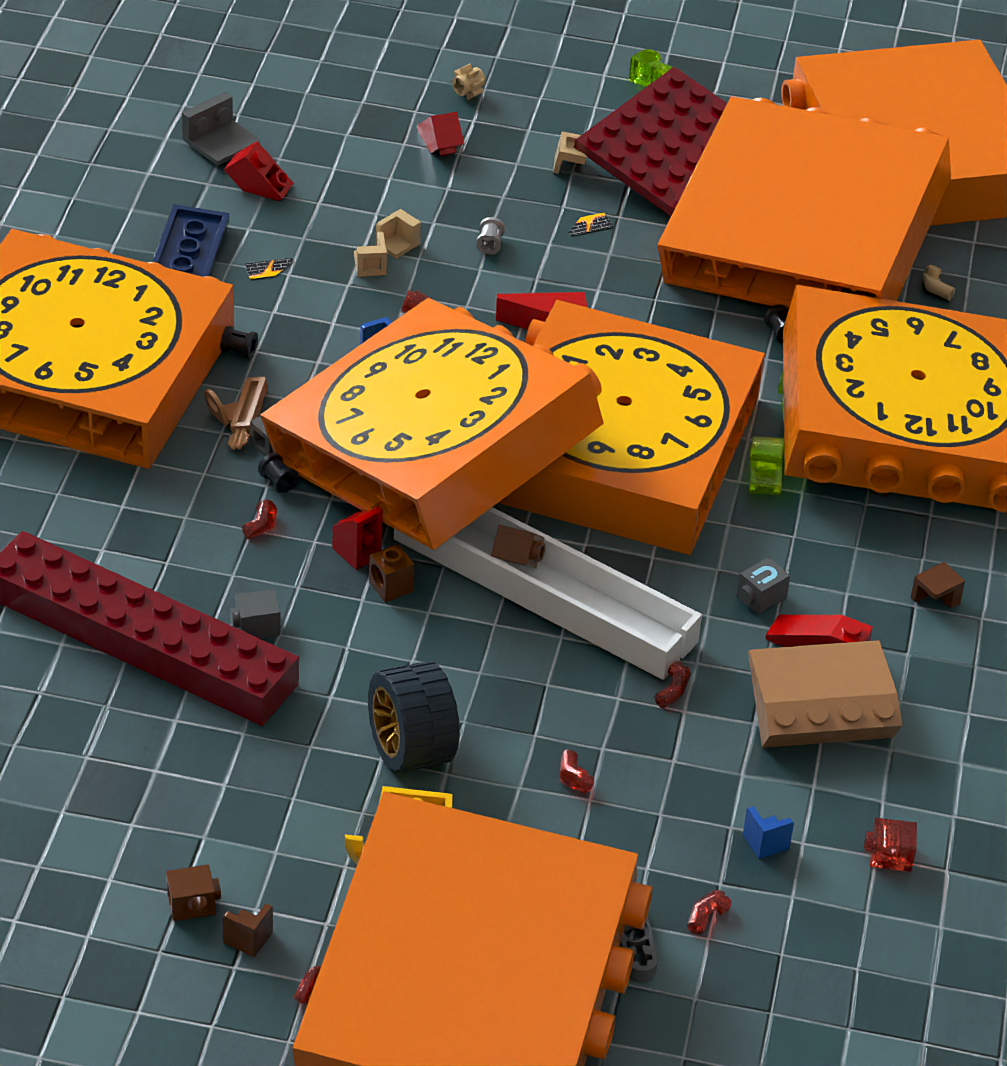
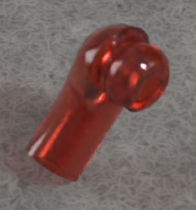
M713 890L693 904L687 924L690 932L695 934L703 933L708 916L714 910L718 914L728 912L732 901L728 896H725L724 891Z

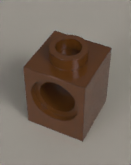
M498 525L491 556L508 562L537 568L538 562L542 561L545 554V543H543L545 537L532 532Z
M399 544L370 554L369 583L384 602L413 592L414 563Z
M209 864L166 871L167 897L172 921L216 915L215 900L221 899V888L219 879L212 878Z

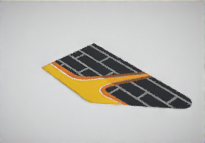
M605 213L581 217L568 233L569 235H576L611 228L613 225Z
M285 258L246 263L245 265L249 278L256 279L276 276L293 262V259Z

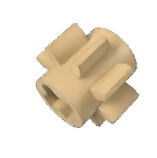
M469 63L454 71L456 77L452 80V86L459 96L466 95L467 100L484 92L482 86L485 85L486 78L480 68H472V65Z

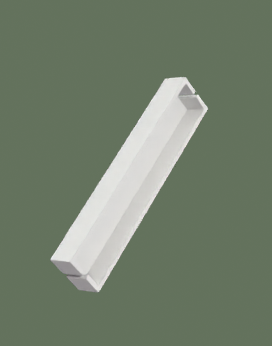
M493 507L435 550L394 529V540L662 680L679 664L680 658L683 659L699 642L701 613ZM498 525L532 532L545 537L543 541L545 543V554L542 561L538 562L537 568L508 562L491 556Z

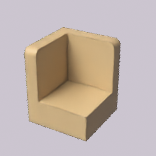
M561 132L555 153L553 173H559L562 160L585 164L587 156L573 148L575 140L581 135Z
M402 209L397 210L376 224L375 246H377V232H383L387 254L393 258H399L420 245L421 221Z
M377 232V246H360L354 251L357 277L386 275L387 250L383 232Z

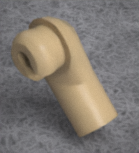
M931 264L928 265L925 273H922V280L926 290L950 301L955 293V288L941 282L939 279L941 269Z

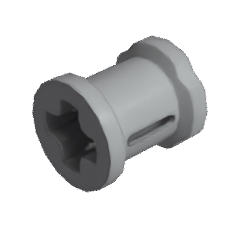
M487 217L480 223L479 230L481 234L477 237L476 248L483 254L494 255L501 249L500 238L504 235L505 225L498 218Z

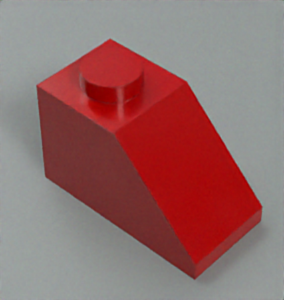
M457 112L430 116L417 125L418 132L430 153L440 152V156H447L457 153L456 149L464 145Z
M378 506L363 510L333 525L332 549L356 570L370 563V554L382 550L383 509Z

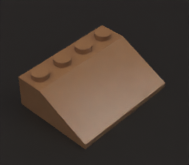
M879 640L753 649L748 651L762 748L894 738L903 726L898 694Z

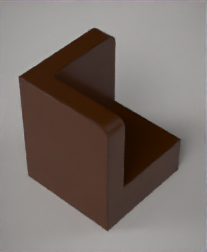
M942 562L914 577L911 598L917 602L930 595L933 599L940 598L947 606L952 608L961 603L965 580L949 565Z
M267 903L257 915L241 909L238 915L227 911L223 916V943L250 956L255 957L273 933V906Z

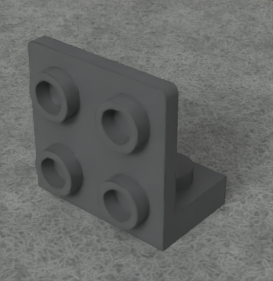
M227 92L182 112V140L215 165L231 160L236 153L256 141L260 144L259 138L233 120V97Z

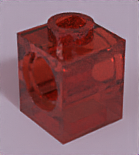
M875 818L872 832L866 831L864 840V852L870 853L869 867L912 872L917 849V822Z

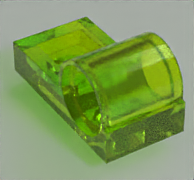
M644 49L631 57L629 81L647 87L673 67L661 63L659 52L652 49Z
M752 436L750 447V493L781 494L784 438Z

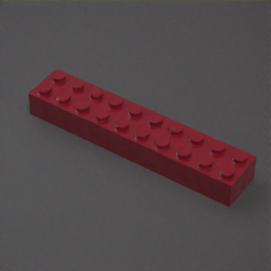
M23 530L0 552L1 605L262 727L299 685V656Z

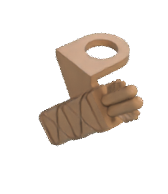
M265 377L247 378L238 399L239 401L222 405L218 396L211 389L204 391V397L210 413L225 426L231 423L232 435L229 436L227 442L231 450L236 448L241 450L242 446L248 443L250 421L257 418L260 414L261 406L268 390V383Z

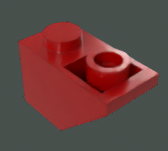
M258 141L236 153L224 169L242 191L277 201L283 199L294 183Z

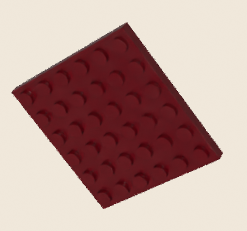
M673 67L575 140L573 148L584 153L590 160L672 216L727 102L676 67Z

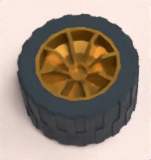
M427 661L379 670L374 673L368 690L369 721L378 753L388 768L395 773L451 762L459 748L460 722L452 687L441 667L436 665L435 662Z

